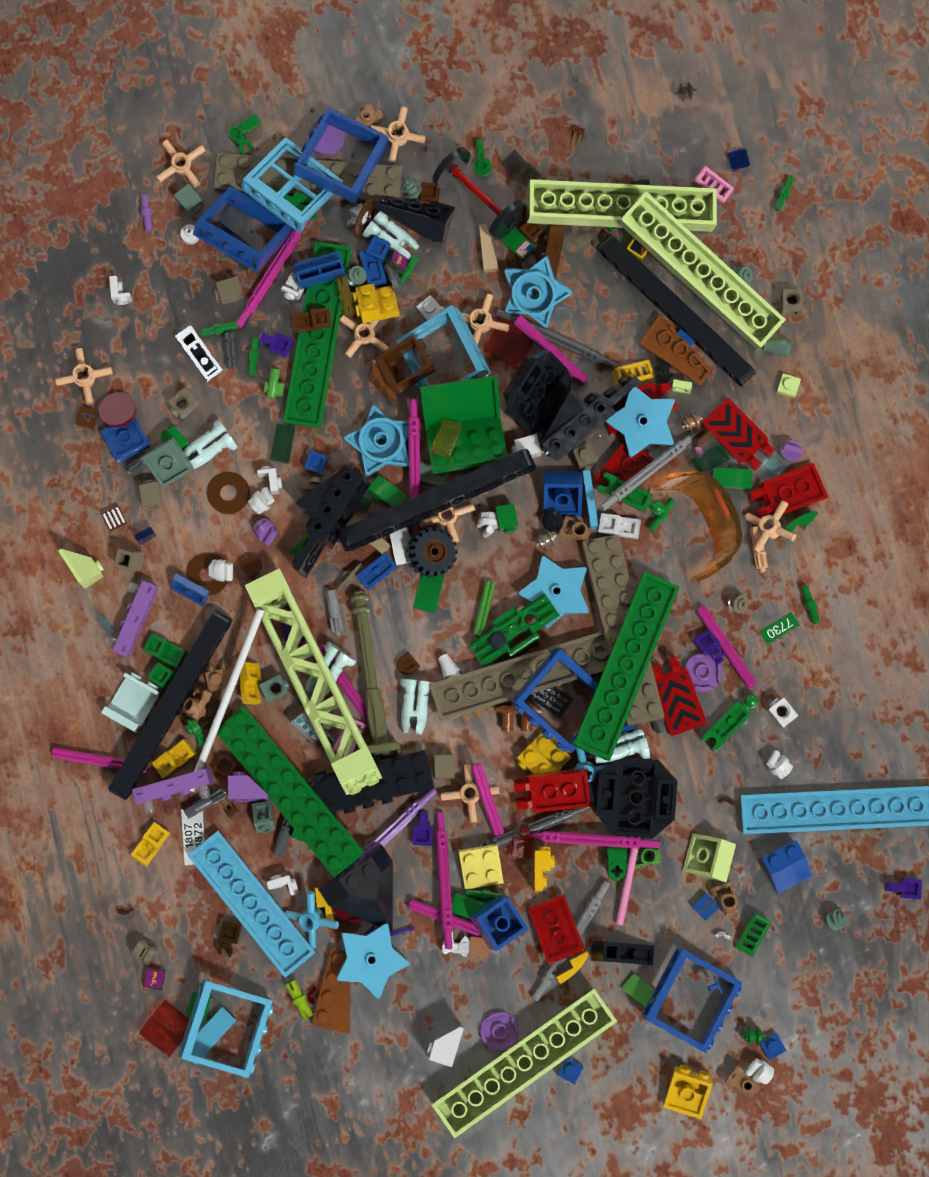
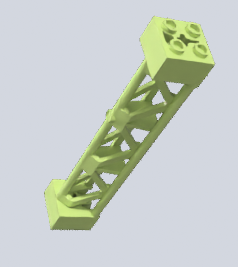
M280 568L246 584L245 587L255 608L264 611L261 620L346 795L356 794L361 791V788L378 783L382 776ZM289 604L291 611H286L280 608ZM270 619L292 626L285 648ZM304 636L307 641V644L298 648L300 641ZM314 655L317 663L304 661V659ZM295 670L318 678L310 701ZM330 688L333 696L323 701L327 690ZM340 708L343 716H337L328 712ZM321 723L344 731L337 754H335ZM356 741L360 750L349 755L351 747Z

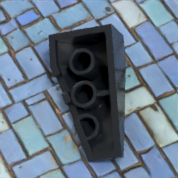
M379 196L373 206L422 237L430 239L432 242L444 241L455 211V207L438 202H431V205L420 204V200L408 203L404 202L402 198Z

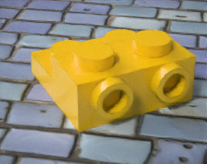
M374 284L355 287L356 292L353 293L354 303L359 304L355 305L357 317L361 316L363 323L400 316L395 292H393L391 286L375 289Z
M540 734L517 757L519 761L517 765L523 771L529 770L532 774L560 771L572 757L566 751L563 753L555 746L556 742L552 738L548 740Z
M539 847L538 851H534V892H542L543 888L547 887V875H543V872H550L551 868L555 866V857L551 855L550 847Z
M686 1065L675 1066L663 1108L702 1119L713 1085V1078L706 1071L696 1073L691 1071V1068Z

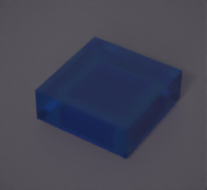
M746 148L727 154L732 172L751 167Z
M149 527L134 537L139 545H142L155 538L156 534L152 527Z

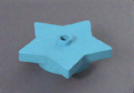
M545 256L530 269H505V274L512 291L505 312L530 315L547 328L554 306L573 293L570 288L554 278L549 257ZM533 288L537 289L539 293L535 294Z
M634 387L628 394L625 407L605 422L624 435L629 457H633L649 444L673 445L674 442L667 420L675 400L650 399L641 390ZM642 417L647 419V423L645 425H642L640 423V419Z
M373 405L365 425L345 436L344 440L362 454L367 477L386 465L409 468V457L405 446L409 438L408 421L390 420ZM380 440H384L386 442L384 445L378 444Z
M543 556L537 579L519 592V596L531 603L544 593L560 615L545 626L546 629L551 627L565 614H588L589 609L580 591L587 568L562 569ZM558 588L561 592L556 595L553 593V589Z
M388 924L381 925L366 936L341 933L346 959L336 980L361 982L379 999L388 977L409 965V962L392 948ZM370 956L374 957L373 964L368 962Z

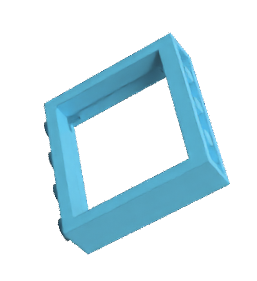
M453 305L396 340L397 344L413 335L418 339H423L449 321H452L476 368L474 372L459 381L482 378L491 373L460 309ZM413 350L402 355L407 362L405 366L410 373L414 374L422 369ZM427 378L415 384L418 389L430 385Z
M202 979L178 1057L249 1078V1075L255 1069V1056L261 1050V1037L267 1031L268 1025L266 1021L268 1016L272 1014L273 1001ZM211 989L263 1004L243 1069L191 1054Z

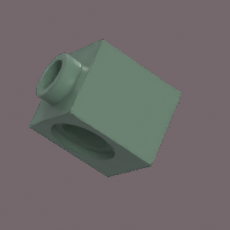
M189 183L174 194L177 203L189 217L198 215L203 210V200Z
M280 675L259 684L268 704L289 695L288 689L291 688L287 679H282ZM274 684L281 685L279 693L271 692V687Z

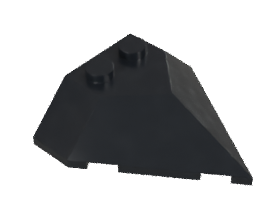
M383 845L366 855L367 858L338 879L333 878L320 887L318 891L328 906L379 927L386 923L389 926V931L393 932V861Z

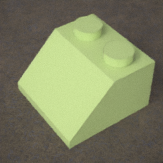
M692 833L683 871L727 882L736 844L723 839Z

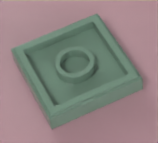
M173 437L141 457L162 488L194 470L193 465Z

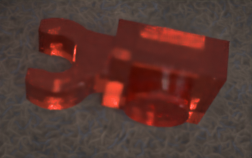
M520 824L519 837H513L512 858L531 859L533 838L529 837L530 829H528V825Z

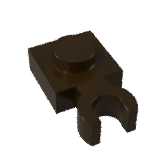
M215 699L205 714L209 717V720L202 723V730L207 725L212 726L221 703L219 700ZM227 706L220 725L224 724L232 708Z
M227 921L222 922L218 940L223 941V944L218 948V954L221 955L222 950L228 948V957H232V943L238 944L243 925Z

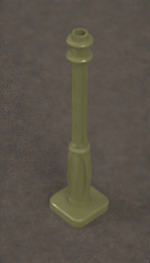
M364 591L353 593L350 601L355 603V609L352 610V613L357 617L367 690L364 694L366 697L368 726L372 740L370 746L367 747L373 758L395 756L401 754L399 742L390 743V740L387 739L382 691L378 689L368 622V613L371 609L366 606V601L369 600V596L365 595Z

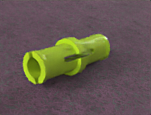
M296 980L286 984L285 987L293 999L292 1004L293 1006L296 1005L302 1020L313 1016L314 1013L306 1001L307 997L303 995Z

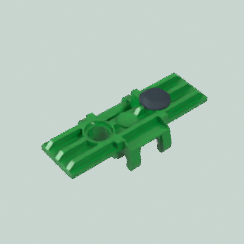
M544 593L522 609L517 611L513 607L493 620L494 627L468 644V646L483 667L505 652H508L513 659L517 653L535 641L539 642L541 639L536 632L560 615ZM528 614L535 616V622L531 625L526 624L524 621L525 616ZM523 631H531L532 635L513 648H509L507 644L511 642V639Z

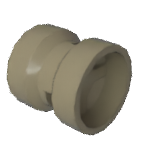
M141 939L131 956L136 959L140 958L142 963L148 966L156 956L158 949L154 946L150 947L145 940Z

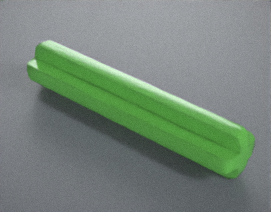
M486 581L484 584L473 635L476 637L484 634L495 583Z

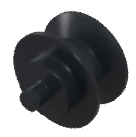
M664 360L660 361L661 364L654 367V370L658 371V375L655 378L663 381V383H667V380L674 376L673 373L669 372V369L673 366L664 363Z
M551 511L543 516L542 524L545 529L552 532L562 527L563 517L559 512Z

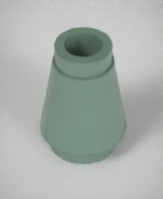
M788 338L769 339L764 344V351L783 357L791 355L792 341H789Z

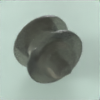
M687 82L685 87L679 84L675 96L682 99V102L687 97L693 100L694 92H697V88H693V85H690L689 82Z

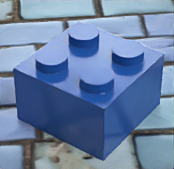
M499 895L470 916L489 949L494 951L500 950L528 930L510 898L506 895Z

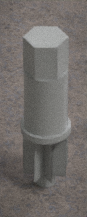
M329 590L325 592L331 633H334L335 636H341L340 632H343L337 591Z

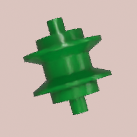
M747 1026L745 1034L741 1035V1038H745L749 1046H751L752 1042H756L759 1046L760 1042H762V1037H766L765 1033H762L758 1026H756L755 1030H751Z

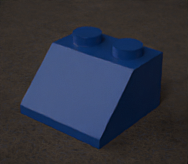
M544 472L543 516L551 511H557L562 516H581L582 472Z
M797 840L760 858L777 894L812 876L806 856Z

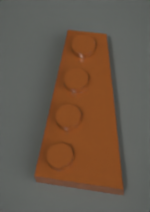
M662 314L658 316L639 342L641 347L661 361L664 360V363L672 365L673 369L699 387L703 385L712 372L709 366L679 336L674 327L665 320Z
M331 947L312 1025L350 1034V982L336 980L346 959V954L344 950Z

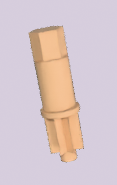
M759 526L750 528L753 548L762 535ZM764 546L760 553L754 551L753 554L756 569H760V573L766 572L765 568H768L767 553Z

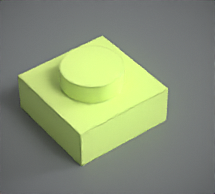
M783 373L777 393L795 398L801 379Z

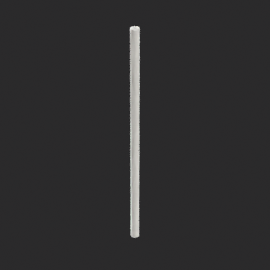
M256 610L194 772L204 768L264 614L263 610Z

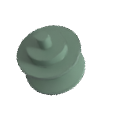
M416 179L405 180L401 191L405 193L407 199L418 198L422 187L418 185Z
M354 266L346 272V281L351 286H359L366 280V272L360 266Z
M747 266L735 268L734 272L749 285L753 278L751 269Z
M837 909L834 912L827 913L826 921L831 930L837 931L839 928L843 929L846 927L847 917L842 910Z

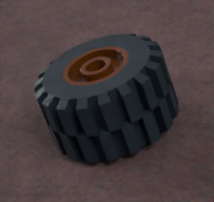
M428 528L412 536L413 539L408 542L410 544L409 547H406V552H409V555H406V559H410L408 564L410 567L413 566L415 568L413 571L415 573L419 572L423 577H436L448 572V569H452L454 566L453 562L457 560L455 554H458V549H454V546H457L456 541H451L453 539L452 535H446L447 531H440V528Z

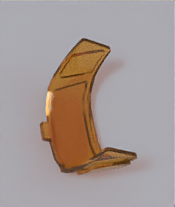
M686 471L669 474L661 480L650 484L648 492L676 490L691 497L700 508L713 537L715 549L710 565L702 573L693 576L690 581L691 584L697 581L699 584L726 566L739 550L743 535L739 515L726 490L715 478L707 475V473Z

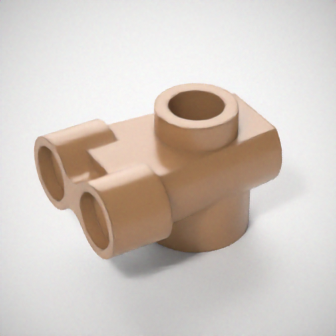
M365 103L361 107V113L355 121L370 128L371 124L378 122L383 117V113L379 109H374L370 103Z
M566 516L559 532V537L564 539L569 537L581 541L589 540L592 529L587 527L585 523L576 522L575 518ZM579 531L584 532L582 535H578Z
M195 688L192 695L193 698H187L183 703V711L187 713V716L199 720L205 714V706L212 694Z
M727 882L710 889L713 899H717L725 916L739 911L737 899L733 893L735 889L732 882ZM729 902L732 907H726L724 904Z
M737 1064L724 1084L731 1089L734 1087L752 1098L759 1085L744 1073V1068ZM747 1082L751 1084L749 1090L744 1088V1084Z

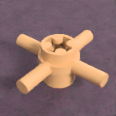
M406 107L400 108L398 120L392 122L389 128L371 125V129L389 137L388 141L392 145L388 160L392 162L396 160L399 146L404 145L408 140L425 144L426 136L409 133L408 128L404 124L408 111ZM398 131H402L401 136H396Z
M486 294L482 309L474 310L471 315L462 313L465 321L470 322L471 327L474 329L473 337L477 345L481 334L488 332L491 328L506 332L509 330V324L493 321L492 316L489 314L493 299L491 294ZM483 317H484V318H485L484 323L481 324V325L478 324V323H477V320H478V321H482V320H483Z
M78 348L75 349L78 365L74 368L73 375L56 378V384L59 386L75 382V384L83 388L86 404H92L93 398L90 386L94 384L96 377L113 374L112 367L93 370V368L85 363L83 349ZM82 372H86V374L89 376L87 379H79L83 377Z

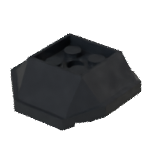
M545 349L534 356L525 358L503 392L507 407L505 413L524 432L529 434L545 430L566 387L571 388L569 370L551 351Z
M628 757L618 759L599 774L596 814L615 836L653 839L675 820L678 781L659 760ZM638 793L641 796V802H632L631 794Z

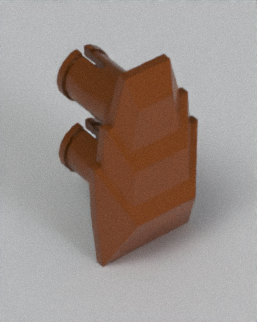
M373 359L368 368L370 382L394 404L397 399L395 392L391 390L379 365ZM392 361L390 365L394 372L397 373L398 366ZM403 376L400 377V378L398 379L399 382L402 381V380H404L405 377H403Z
M527 700L524 701L533 711L541 713L540 706ZM513 703L494 707L495 712L502 714V731H513V714H519L514 708L515 705ZM524 713L521 715L520 730L533 731L532 725L527 721L528 717Z

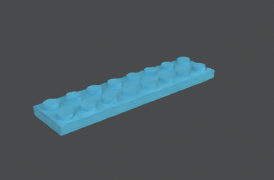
M219 831L215 832L188 854L191 861L285 978L316 953Z

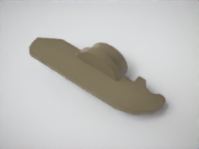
M311 477L310 481L298 483L297 488L313 490L323 482L320 477Z
M362 563L358 564L353 570H347L343 573V581L336 588L338 592L347 584H353L356 581V573L359 572Z

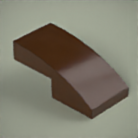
M527 212L515 227L530 242H533L545 230L541 224L527 223Z
M329 308L310 309L309 312L290 314L292 334L316 331L332 326Z

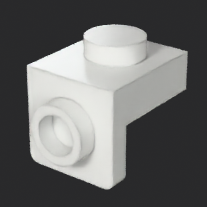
M291 272L285 286L282 285L281 287L283 296L291 301L294 299L299 301L305 290H300L296 274Z
M265 466L261 467V470H257L259 478L269 477L271 494H280L279 489L282 488V479L278 477L276 468Z
M281 874L270 877L271 881L267 882L269 890L288 885L291 896L296 895L295 890H298L295 878L291 879L290 875L282 877Z

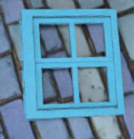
M285 137L243 178L241 189L300 234L304 230L305 223L328 201L333 193L323 189L318 195H315L299 183L302 178L296 175L290 176L275 164L285 152H288L295 159L297 156L300 157L302 155V149ZM310 157L306 167L343 184V180L313 157ZM270 167L288 180L277 193L259 179ZM294 186L313 199L302 212L283 198Z

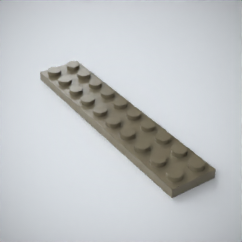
M217 153L214 190L225 192L231 186L242 193H246L241 189L243 178L266 156ZM280 157L275 164L290 176H294L295 167L293 165L296 159ZM316 160L343 180V184L350 188L354 185L365 163ZM377 164L357 201L366 202L370 198L376 201L379 196L400 198L403 166ZM271 167L259 178L274 191H279L288 182L286 178ZM304 179L299 181V183L315 195H318L323 190V188ZM296 186L287 193V195L293 196L295 191L308 196ZM333 194L329 198L336 200H346L335 194Z
M619 534L581 542L609 656L634 597ZM651 661L625 722L626 727L665 718Z
M603 631L429 684L440 722L511 701L555 648L565 652L590 676L602 673L609 658ZM557 661L530 695L578 679Z

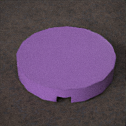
M318 121L311 126L308 133V141L311 139L309 137L313 128L317 129ZM329 125L314 151L319 155L326 156L338 153L343 148L345 132Z
M702 653L696 654L685 664V669H689L696 691H710L721 680V664L717 665L710 654L706 656Z
M492 1013L481 1024V1039L491 1050L498 1052L506 1051L518 1040V1024L508 1013Z

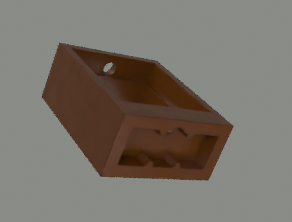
M413 335L375 358L389 387L396 394L403 392L436 372L433 366L435 361L430 354L427 355L425 351L427 346L422 338L418 339ZM416 347L426 366L399 382L390 363Z

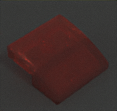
M501 318L499 322L509 324L508 332L495 329L483 351L497 360L504 361L517 370L528 354L533 341L515 324Z
M164 1000L141 1029L139 1035L170 1058L182 1043L190 1018Z

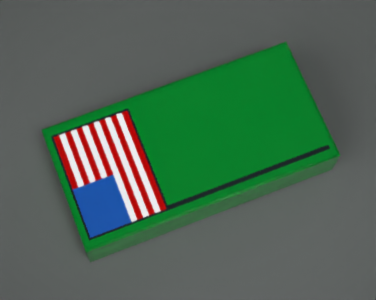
M516 228L500 239L522 262L536 250V246Z

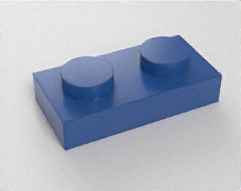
M367 249L359 251L363 269L366 272L367 283L374 284V287L387 284L382 262L366 255Z
M385 552L356 577L369 592L394 572L398 566Z
M177 573L172 579L170 588L203 607L208 601L210 592L205 587L197 585L187 577L180 576Z

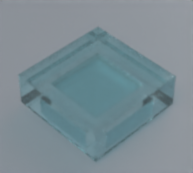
M775 452L762 466L774 478L779 476L789 464Z
M102 615L95 619L110 636L116 632Z

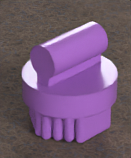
M794 440L784 442L780 449L781 457L787 462L797 461L802 454L801 445Z
M266 518L257 521L253 527L256 537L268 546L271 545L279 532L276 526Z

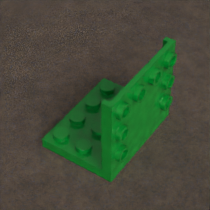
M496 375L420 387L433 474L481 467L508 456L501 423Z

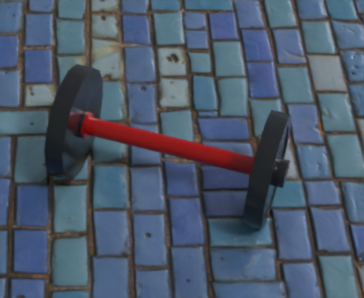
M459 147L448 154L438 165L433 174L432 181L442 188L458 178L497 215L490 226L489 235L496 241L500 240L520 223L527 211V205L521 200H516L502 210L462 172L467 166L471 154L465 147Z

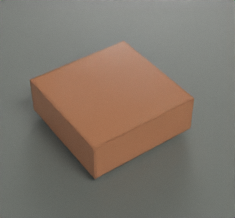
M470 937L469 956L488 958L489 947L484 939Z

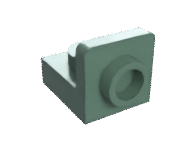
M271 801L252 804L256 832L269 833L276 830Z

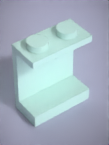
M132 672L130 675L124 673L125 679L109 706H105L101 713L131 731L138 733L161 693L157 691L158 687L148 682L146 685L141 682V677Z

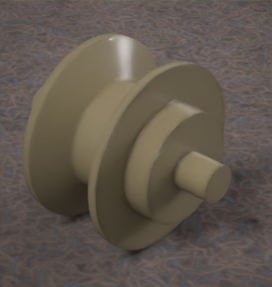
M547 529L544 535L538 533L539 537L537 538L538 542L535 543L536 546L540 545L546 550L550 544L555 546L556 533L553 534Z
M733 593L728 599L730 611L741 614L748 607V598L745 595Z

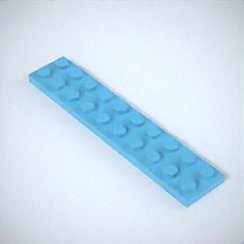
M929 786L740 796L743 835L929 826Z

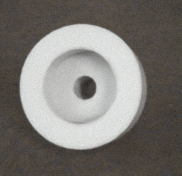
M186 225L181 230V238L186 244L193 245L199 241V238L193 235L194 225Z

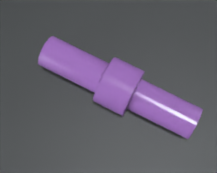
M143 194L140 195L142 205L140 210L141 218L144 220L145 232H152V209L149 208L148 195Z

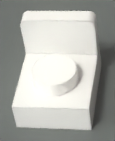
M109 276L112 301L117 303V305H126L128 302H131V294L123 293L122 281L119 282L117 276Z
M431 295L416 307L427 321L445 310Z

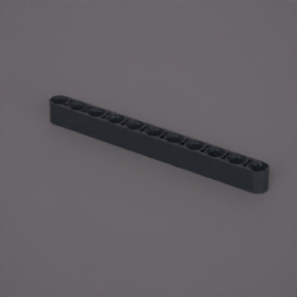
M609 233L596 246L597 251L678 329H682L695 341L694 344L736 384L743 387L756 374L749 363L616 237Z
M528 449L519 450L351 524L338 532L339 539L344 551L356 550L534 471L536 464Z
M216 609L211 614L110 784L109 792L125 801L129 798L132 789L135 788L183 707V703L189 697L233 621L231 617Z

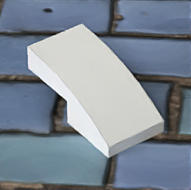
M601 513L598 532L608 535L619 534V537L638 539L641 520Z
M408 527L390 534L396 565L410 563V559H406V555H409V552H406V547L410 545L408 544L410 540Z

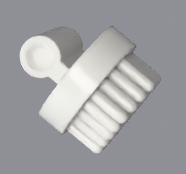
M361 203L349 210L352 218L347 222L348 227L355 225L357 216L363 206ZM368 211L363 217L362 225L367 222Z
M264 487L261 492L256 491L248 503L257 514H261L271 508L274 498L269 488Z
M481 512L479 514L477 527L484 529L482 532L484 538L489 537L494 532V529L499 528L497 514L494 512Z
M222 559L212 560L209 566V576L217 581H232L233 563Z
M777 750L773 751L766 763L769 771L780 779L787 776L793 768L789 763V759L785 755H780V752Z
M756 1058L745 1070V1073L751 1076V1079L757 1083L768 1084L773 1078L774 1068L769 1066V1063Z

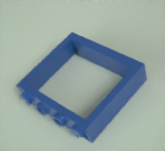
M328 108L325 115L322 114L320 116L317 129L313 128L311 131L310 141L304 143L301 150L302 155L296 157L293 165L295 167L294 175L355 204L385 151L389 137ZM329 125L375 146L352 188L306 167Z
M230 186L196 221L193 235L258 272L286 241L292 228L259 202ZM229 203L278 233L259 252L212 225L210 221Z
M555 648L512 698L511 702L515 705L514 708L519 714L522 715L524 713L528 717L527 721L532 726H538L543 730L541 734L548 740L552 738L556 742L555 746L563 753L565 751L572 753L576 749L573 744L578 732L567 742L524 702L557 661L594 694L598 683L565 652Z
M677 947L640 1017L706 1053L707 1050L712 1048L716 1033L722 1029V1021L730 1013L732 1002L740 994L743 982L690 952ZM686 958L730 982L700 1043L655 1018Z

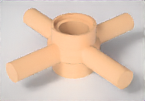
M165 140L162 145L172 157L171 166L156 176L158 181L161 183L176 172L180 175H185L194 188L199 186L200 182L192 173L190 167L191 161L206 151L203 145H200L186 155L181 152L177 153L171 143ZM179 161H185L183 166H177Z
M345 315L340 318L343 324L354 331L355 341L345 352L348 358L353 356L361 344L367 345L371 343L384 353L388 351L389 347L374 337V327L380 320L358 325ZM362 331L370 333L367 337L359 335Z
M781 501L773 516L767 515L762 519L750 513L746 514L745 520L758 525L762 532L753 551L760 553L768 538L774 539L780 535L791 541L796 539V534L783 529L779 522L788 503Z
M473 503L456 509L451 507L437 513L435 516L419 521V524L423 528L439 522L441 525L447 526L449 535L453 537L451 541H456L457 543L459 538L454 526L457 516L475 511ZM450 512L452 517L449 520H445L442 518V514Z
M471 764L463 765L465 785L462 786L460 791L441 793L442 801L462 799L468 804L469 822L476 823L475 803L481 796L477 785L473 783ZM499 786L489 787L492 795L500 794ZM472 788L475 790V796L468 799L465 795L466 791Z

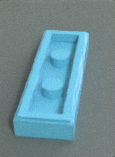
M589 470L582 471V480L589 527L592 530H596L598 528L591 473Z
M221 1007L197 1034L192 1055L203 1058L237 1021L224 1007Z

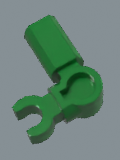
M255 113L239 123L240 126H233L228 131L230 140L236 146L239 145L242 155H246L243 150L246 146L254 150L252 143L246 141L244 133L248 134L262 123Z

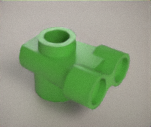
M270 368L269 382L265 381L264 392L267 393V397H282L284 382L278 381L281 370Z
M660 848L638 849L635 869H639L643 865L661 863ZM650 852L654 853V859L652 860L648 859V853Z

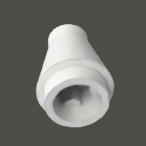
M448 654L438 658L444 680L461 675V670Z

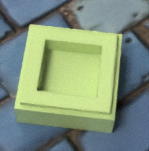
M674 379L671 389L674 392L690 394L692 382Z

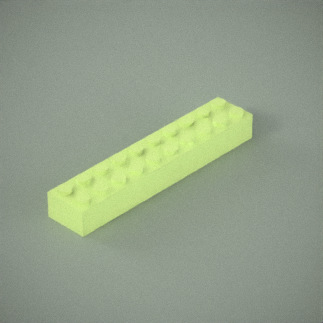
M530 180L527 186V223L623 228L617 222L635 201L647 191L689 231L712 232L717 225V189Z
M647 191L635 201L617 222L755 349L761 348L786 320Z
M592 989L432 1103V1107L452 1136L456 1138L611 1027L617 1020L596 990Z

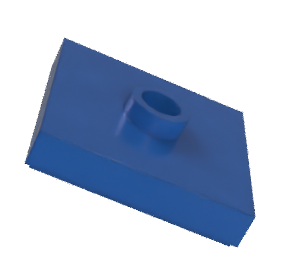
M136 418L125 427H107L100 431L117 464L151 447Z

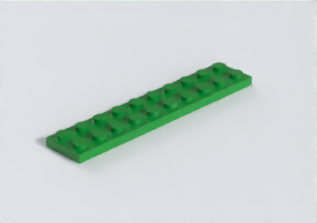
M315 241L312 259L338 251L344 267L345 277L307 288L303 312H309L310 309L329 308L332 326L321 330L299 333L283 420L284 424L321 429L347 284L346 272L350 267L352 247Z
M644 571L573 744L574 747L606 761L611 760L680 588L679 586Z
M242 706L219 727L217 735L261 789L269 795L270 800L334 878H338L365 853L363 848L246 706Z

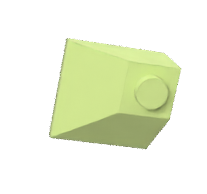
M64 549L59 550L60 555L84 589L104 577L101 572L104 569L98 560L95 562L91 557Z

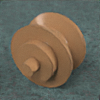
M691 412V417L689 418L683 416L681 429L685 428L690 433H692V428L694 427L699 430L702 417L694 415L693 412Z

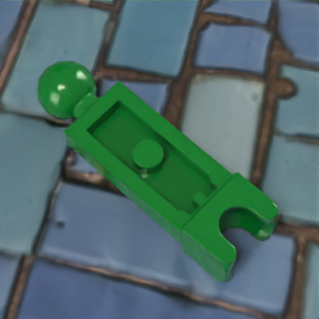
M604 473L603 480L608 482L609 486L599 485L597 492L610 497L613 491L626 482L609 473ZM638 487L619 501L642 512H645L648 507L655 515L662 514L665 509L662 501H651L650 499L653 494Z
M750 693L744 697L743 704L737 701L701 738V741L705 742L707 739H713L715 745L712 748V752L715 753L751 716L748 709L755 708L758 705V697Z

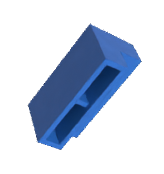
M338 251L293 264L300 290L345 277L344 267Z

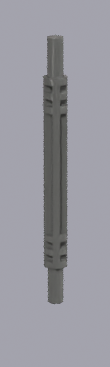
M498 309L496 316L516 326L514 322L519 315L514 316L501 309ZM527 320L551 343L596 364L601 363L611 369L618 366V363L601 356V353Z
M590 807L565 809L481 842L476 847L497 844L498 848L525 838L524 835L527 833L543 831L571 820L573 816L591 809Z

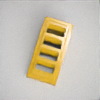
M649 359L614 368L611 375L615 386L618 384L617 380L627 374V371L636 376L634 369L637 370L638 379L641 382L654 378L655 374ZM642 366H644L647 375L643 374V371L641 369Z

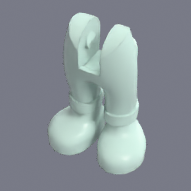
M380 211L374 218L376 223L371 221L362 236L366 239L375 236L391 243L389 249L391 252L394 253L395 250L409 260L411 254L403 248V245L406 244L416 251L419 247L418 243L403 228L395 224L394 221L389 220L388 215ZM378 225H382L383 227H385V229L391 234H393L396 237V239L392 238L384 230L380 229Z
M218 419L214 422L211 431L205 432L204 435L189 444L183 452L187 458L195 453L197 454L190 461L195 469L211 460L218 452L222 451V448L227 447L230 450H235L238 446ZM218 436H222L218 441H215L214 443H212V445H210L206 449H203L210 442H213L215 438H217Z
M329 641L325 644L326 652L323 658L328 667L331 665L332 660L338 656L330 669L336 682L339 674L343 671L342 668L355 665L357 660L351 655L342 652L335 644ZM310 675L305 687L307 692L310 693L314 690L318 678Z
M400 679V685L405 689L401 711L403 733H409L410 719L417 720L416 734L422 735L427 721L429 684L435 682L419 681L417 705L414 711V692L417 680Z
M636 727L630 733L625 732L621 734L611 760L606 761L594 756L596 763L615 761L635 753H639L642 759H650L646 738H644L642 728Z

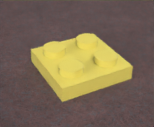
M497 844L459 850L465 890L504 883Z

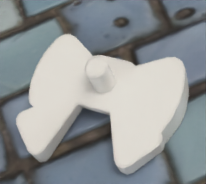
M452 932L453 949H445V943L443 942L442 951L444 954L453 952L460 953L463 957H466L469 953L470 942L467 936H464L460 943H454Z

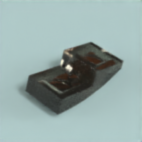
M515 149L500 162L526 188L530 180H538L541 177L538 171L529 162L527 163Z

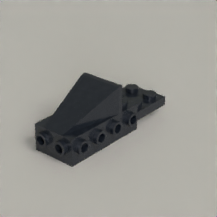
M625 374L617 380L618 384L615 387L610 386L603 392L604 396L597 392L594 394L591 392L583 399L584 403L573 389L566 387L541 438L538 440L541 444L542 453L547 457L550 456L555 461L560 460L616 413L612 406L641 382L638 377L632 374Z
M343 465L339 472L296 501L297 506L304 513L313 517L306 523L305 531L310 535V538L304 541L303 550L300 555L298 554L294 558L292 567L300 576L306 579L325 546L333 549L339 539L338 532L346 527L370 485L364 474L357 467Z
M425 750L389 759H383V756L373 758L382 778L379 779L378 783L372 786L367 785L361 788L360 792L353 795H346L335 771L326 773V770L316 772L315 776L311 777L312 782L309 783L335 816H337L336 813L343 811L344 814L355 812V808L363 807V809L375 807V803L382 802V805L394 802L393 799L434 788Z

